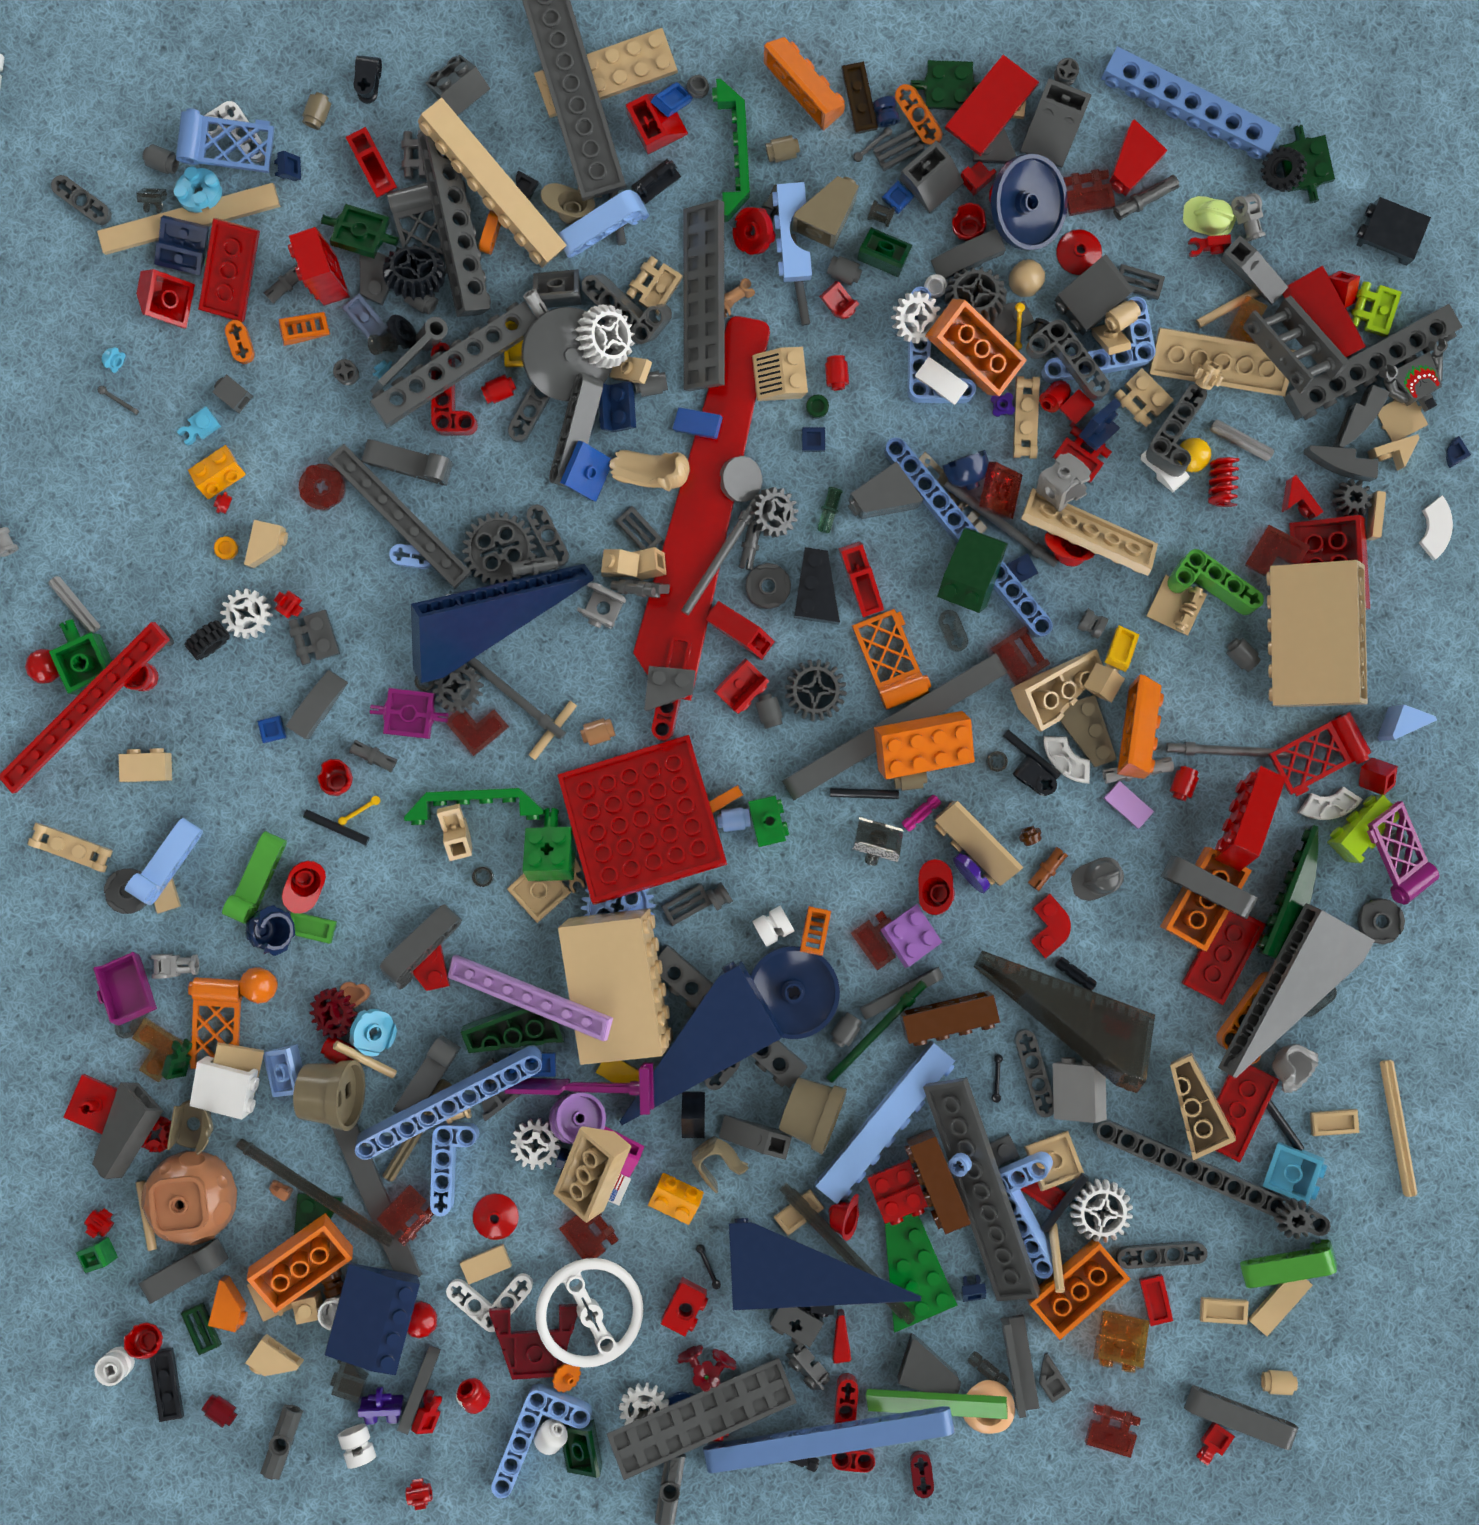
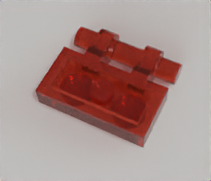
M1094 169L1091 170V173L1080 175L1079 173H1072L1069 177H1063L1065 185L1073 187V190L1067 191L1069 216L1112 209L1115 206L1112 183L1102 185V180L1109 179L1108 169L1102 171ZM1092 182L1093 184L1092 187L1082 188L1083 183Z
M882 910L875 915L880 922L879 924L873 926L868 919L850 932L877 971L896 958L891 951L892 947L890 944L886 943L879 934L881 932L880 929L892 921Z
M409 1184L376 1219L393 1236L401 1229L404 1234L398 1241L405 1246L410 1240L413 1241L417 1237L416 1233L425 1224L428 1225L432 1221L431 1217L434 1214L430 1206L425 1212L420 1208L426 1200ZM416 1214L419 1218L408 1227L405 1223Z
M602 1213L587 1223L575 1214L559 1228L582 1259L597 1258L606 1251L605 1246L602 1244L605 1239L611 1245L619 1240L614 1234L615 1230L611 1225L608 1226L601 1217ZM593 1222L601 1231L597 1236L589 1227Z
M1095 1404L1093 1413L1101 1415V1420L1099 1422L1091 1419L1085 1438L1086 1445L1131 1458L1137 1434L1129 1431L1131 1425L1139 1427L1141 1418L1134 1416L1129 1411L1120 1412L1114 1410L1109 1405L1101 1406ZM1110 1419L1121 1421L1120 1428L1109 1425Z

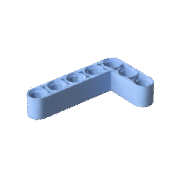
M922 286L916 287L911 292L912 295L914 291L921 292V295L922 293H928L929 299L931 298L930 291ZM912 340L908 342L907 393L909 399L915 403H951L915 377L917 372L914 370L913 365L916 363L923 365L927 358L930 357L931 341L923 342L925 348L921 350L914 347ZM967 378L960 379L969 386L970 395H962L957 402L959 404L969 402L976 392L975 383ZM921 386L925 393L923 395H916L913 392V387Z
M1135 296L1129 299L1138 304L1141 315L1137 321L1125 328L1126 337L1131 342V349L1116 353L1124 356L1125 363L1118 362L1115 358L1116 354L1108 355L1104 349L1088 351L1092 359L1098 358L1102 361L1103 366L1099 368L1104 374L1146 366L1155 356V345L1146 301L1141 297ZM1134 328H1140L1143 331V336H1137L1134 333ZM1138 350H1144L1148 358H1141L1138 355ZM1058 357L1049 359L1041 371L1043 380L1048 383L1074 379ZM1080 365V373L1084 375L1089 374L1088 367ZM1048 367H1055L1058 370V375H1051L1048 372Z
M1041 1151L1001 1167L999 1172L1009 1200L1013 1201L1016 1205H1011L1034 1274L1039 1278L1046 1279L1053 1273L1050 1243L1020 1190L1046 1178L1053 1166L1052 1157L1048 1153ZM1036 1163H1041L1045 1169L1039 1168ZM1016 1171L1022 1172L1025 1177L1018 1176ZM1019 1220L1025 1222L1027 1226L1021 1225ZM1030 1241H1034L1038 1246H1033ZM1041 1261L1046 1262L1049 1267L1044 1266Z
M544 1384L533 1385L528 1392L492 1482L491 1490L494 1496L506 1498L510 1495L542 1415L574 1428L582 1429L590 1422L592 1408L589 1403L566 1393L558 1392L556 1389ZM539 1393L544 1399L536 1401L532 1395ZM561 1402L565 1408L562 1410L556 1409L554 1403ZM583 1411L587 1416L585 1418H578L575 1412ZM531 1415L535 1421L529 1423L525 1421L524 1416ZM523 1437L526 1440V1443L519 1444L516 1442L515 1438ZM512 1458L516 1460L517 1465H509L506 1460ZM504 1480L509 1486L501 1487L498 1481Z

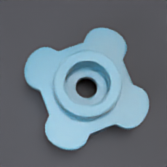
M116 347L109 348L102 355L103 366L110 368L111 372L116 373L123 365L126 355L123 352L120 353Z
M383 360L373 367L375 369L373 376H377L380 379L392 367V361L386 362Z

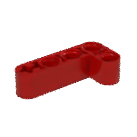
M440 342L433 346L431 357L440 351L442 354L443 351H448L450 349L449 345ZM451 358L448 364L454 368L455 358ZM431 371V379L438 380L441 373ZM455 385L431 400V423L440 435L468 436L476 432L478 423L472 413L469 411H455ZM442 396L449 397L447 404L443 406L438 405V400ZM442 419L449 420L445 428L438 427V423ZM464 419L472 420L470 427H461V422Z
M843 1373L837 1379L833 1424L856 1420L859 1390L857 1379L851 1373ZM846 1383H851L848 1391L849 1397L845 1396L844 1387H846ZM847 1405L851 1407L848 1413L839 1411L842 1406ZM872 1448L844 1452L847 1456L842 1460L835 1457L837 1454L831 1455L832 1464L837 1470L866 1473L870 1472L875 1466ZM864 1454L870 1456L866 1462L860 1461L859 1457Z

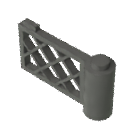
M427 182L387 193L402 248H404L405 244H409L411 238H414L425 246L433 248L439 255H443L441 245L439 248H436L428 243L433 232L438 233V230L435 229L437 227L436 220L432 226L422 221L426 212L433 211ZM410 217L416 221L411 232L402 228L400 219ZM419 224L430 229L425 240L414 235Z
M439 317L428 319L416 335V344L377 381L370 392L374 394L383 389L421 350L431 351L433 346L439 344L448 331L446 322Z

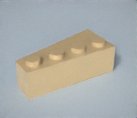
M1190 1053L1171 1062L1170 1067L1193 1160L1235 1142L1236 1136L1194 1055Z

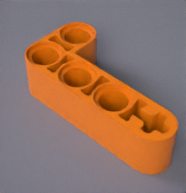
M1262 972L1256 978L1217 1032L1216 1040L1224 1049L1228 1050L1230 1044L1225 1043L1226 1035L1232 1033L1233 1036L1236 1035L1240 1027L1238 1023L1239 1017L1247 1014L1252 1005V999L1257 995L1269 972ZM1259 1056L1252 1064L1257 1063L1260 1060L1261 1056Z

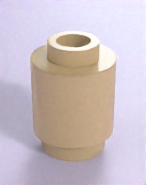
M1123 301L1106 313L1105 324L1109 330L1119 333L1137 321L1141 315V310L1135 301Z
M1268 1370L1267 1372H1262L1261 1375L1262 1390L1267 1391L1269 1394L1293 1395L1294 1391H1297L1298 1381L1297 1377L1293 1376L1292 1371Z

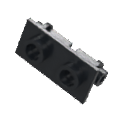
M666 159L631 187L639 194L644 204H647L681 178V175L676 170L677 167L674 162Z

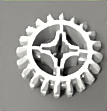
M604 304L598 305V307H591L589 311H585L582 314L583 318L578 320L580 327L575 329L579 333L575 340L581 343L578 349L584 350L582 357L589 358V364H595L598 368L604 367L606 369L619 366L622 362H625L628 359L627 355L632 353L630 346L635 344L631 340L635 333L630 332L633 324H627L626 322L628 316H622V310H615V306ZM600 319H604L606 321L605 324L602 325L597 324V322ZM612 348L613 351L610 355L605 353L606 349Z
M1095 1179L1094 1186L1089 1181L1086 1182L1087 1189L1082 1188L1080 1196L1076 1195L1074 1198L1077 1200V1203H1070V1206L1076 1209L1070 1212V1216L1075 1218L1072 1221L1073 1225L1079 1226L1077 1231L1080 1234L1085 1233L1084 1237L1088 1240L1092 1236L1096 1242L1102 1238L1106 1243L1108 1242V1236L1116 1240L1117 1236L1115 1233L1119 1232L1121 1235H1124V1231L1121 1228L1123 1226L1130 1227L1126 1219L1133 1218V1215L1127 1212L1133 1209V1206L1128 1204L1130 1197L1124 1195L1125 1190L1122 1187L1118 1188L1117 1183L1113 1182L1110 1184L1107 1179H1104L1102 1184L1099 1179ZM1109 1194L1115 1197L1118 1210L1109 1206ZM1097 1195L1094 1202L1087 1203L1093 1196ZM1103 1207L1107 1210L1105 1212L1101 1211L1100 1214L1096 1212L1098 1210H1102ZM1084 1211L1093 1215L1094 1227L1087 1224ZM1109 1219H1115L1111 1224L1105 1227V1224Z

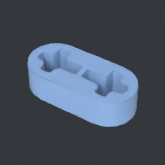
M396 544L390 549L389 557L396 565L427 569L431 566L427 560H424V563L421 564L419 559L414 558V555L421 556V554L412 545ZM400 549H402L410 557H402L401 561H398L395 553H399Z

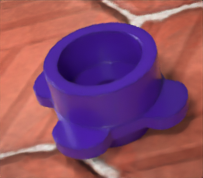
M1006 393L1005 395L991 397V402L993 403L992 414L995 417L1005 414L1012 415L1015 412V408L1012 406L1013 395Z

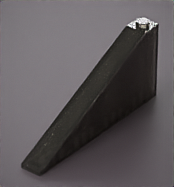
M981 951L975 961L974 968L1114 1085L1127 1091L1138 1093L1147 1079L1155 1014Z

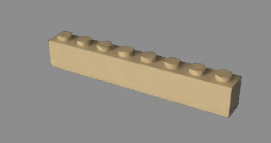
M442 97L420 115L418 123L421 131L426 136L432 138L437 150L449 158L453 169L466 178L470 189L478 192L483 198L484 205L489 210L495 212L500 224L512 232L517 244L521 247L524 246L529 252L530 259L536 265L539 264L543 268L567 246Z

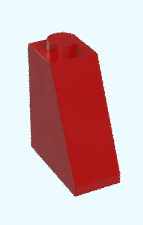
M1135 119L1126 130L1109 180L1112 189L1118 194L1122 193L1125 197L1167 152V149Z
M720 601L711 607L708 612L709 615L705 619L714 628L761 660H763L775 642L761 627Z

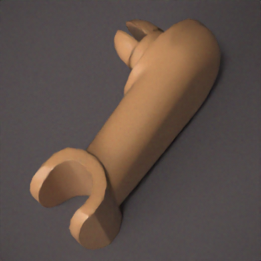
M744 278L738 287L724 294V317H727V312L729 316L731 315L730 308L744 296L750 298L755 295L754 289L750 288L751 282L749 279Z

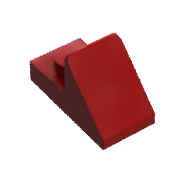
M1297 475L1286 481L1281 512L1288 510L1296 503L1299 505L1298 511L1305 518L1308 517L1309 520L1324 512Z

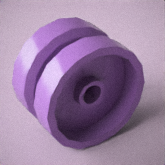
M579 1092L564 1095L554 1103L550 1110V1129L555 1137L563 1143L573 1145L579 1128L582 1126L602 1130L605 1128V1109L599 1099L591 1094Z

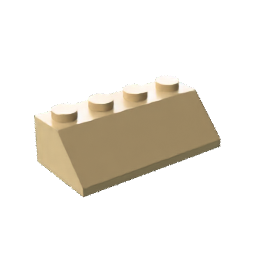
M952 801L933 819L936 823L934 828L942 836L947 834L953 840L950 844L959 853L963 850L985 872L983 877L987 878L991 885L996 883L998 886H1001L1023 868L958 801Z
M582 1126L579 1128L553 1194L587 1223L605 1210L631 1145L615 1131Z

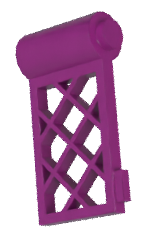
M1397 801L1368 824L1369 830L1367 833L1372 843L1376 844L1393 886L1390 891L1395 902L1403 905L1408 904L1439 879V871L1432 863L1428 862L1403 801ZM1397 811L1400 815L1398 824L1393 822L1395 812ZM1381 823L1385 824L1383 836L1380 834L1377 827ZM1392 826L1397 828L1395 840L1390 839ZM1404 830L1408 834L1407 844L1402 843ZM1389 842L1394 844L1392 856L1387 851ZM1401 846L1406 848L1404 860L1399 859ZM1412 851H1415L1418 858L1414 863L1410 862ZM1398 862L1402 863V869L1399 875L1396 872Z

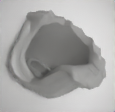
M1295 1043L1282 1047L1276 1053L1272 1068L1282 1082V1091L1284 1093L1297 1091L1302 1087L1303 1083L1307 1082L1318 1066V1053Z

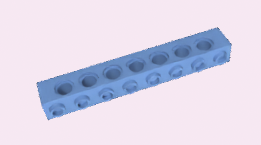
M1118 46L1101 77L1107 86L1111 88L1118 87L1124 90L1127 96L1131 98L1138 97L1144 100L1149 107L1160 108L1166 111L1169 117L1174 119L1180 118L1186 121L1189 127L1194 129L1200 128L1206 131L1209 137L1214 139L1220 138L1226 141L1231 148H1240L1254 159L1263 160L1281 130L1280 127ZM1129 72L1133 78H1127L1123 73ZM1144 82L1151 83L1153 88H1147ZM1164 93H1171L1173 95V99L1167 98ZM1185 102L1191 103L1194 109L1187 108ZM1205 113H1211L1214 119H1209ZM1226 123L1233 124L1234 129H1229ZM1246 133L1253 134L1255 139H1249Z

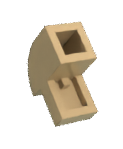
M460 804L437 809V816L443 830V843L449 861L472 856L471 836Z

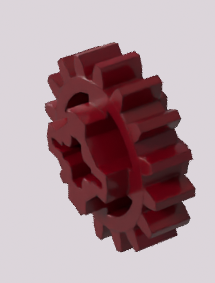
M336 987L325 989L315 995L314 999L316 1001L310 1003L314 1010L309 1012V1014L315 1017L311 1022L318 1024L316 1030L322 1029L323 1036L330 1035L331 1039L347 1035L355 1020L353 1017L358 1014V1012L352 1009L356 1004H350L349 1002L351 996L345 997L344 990L337 992Z

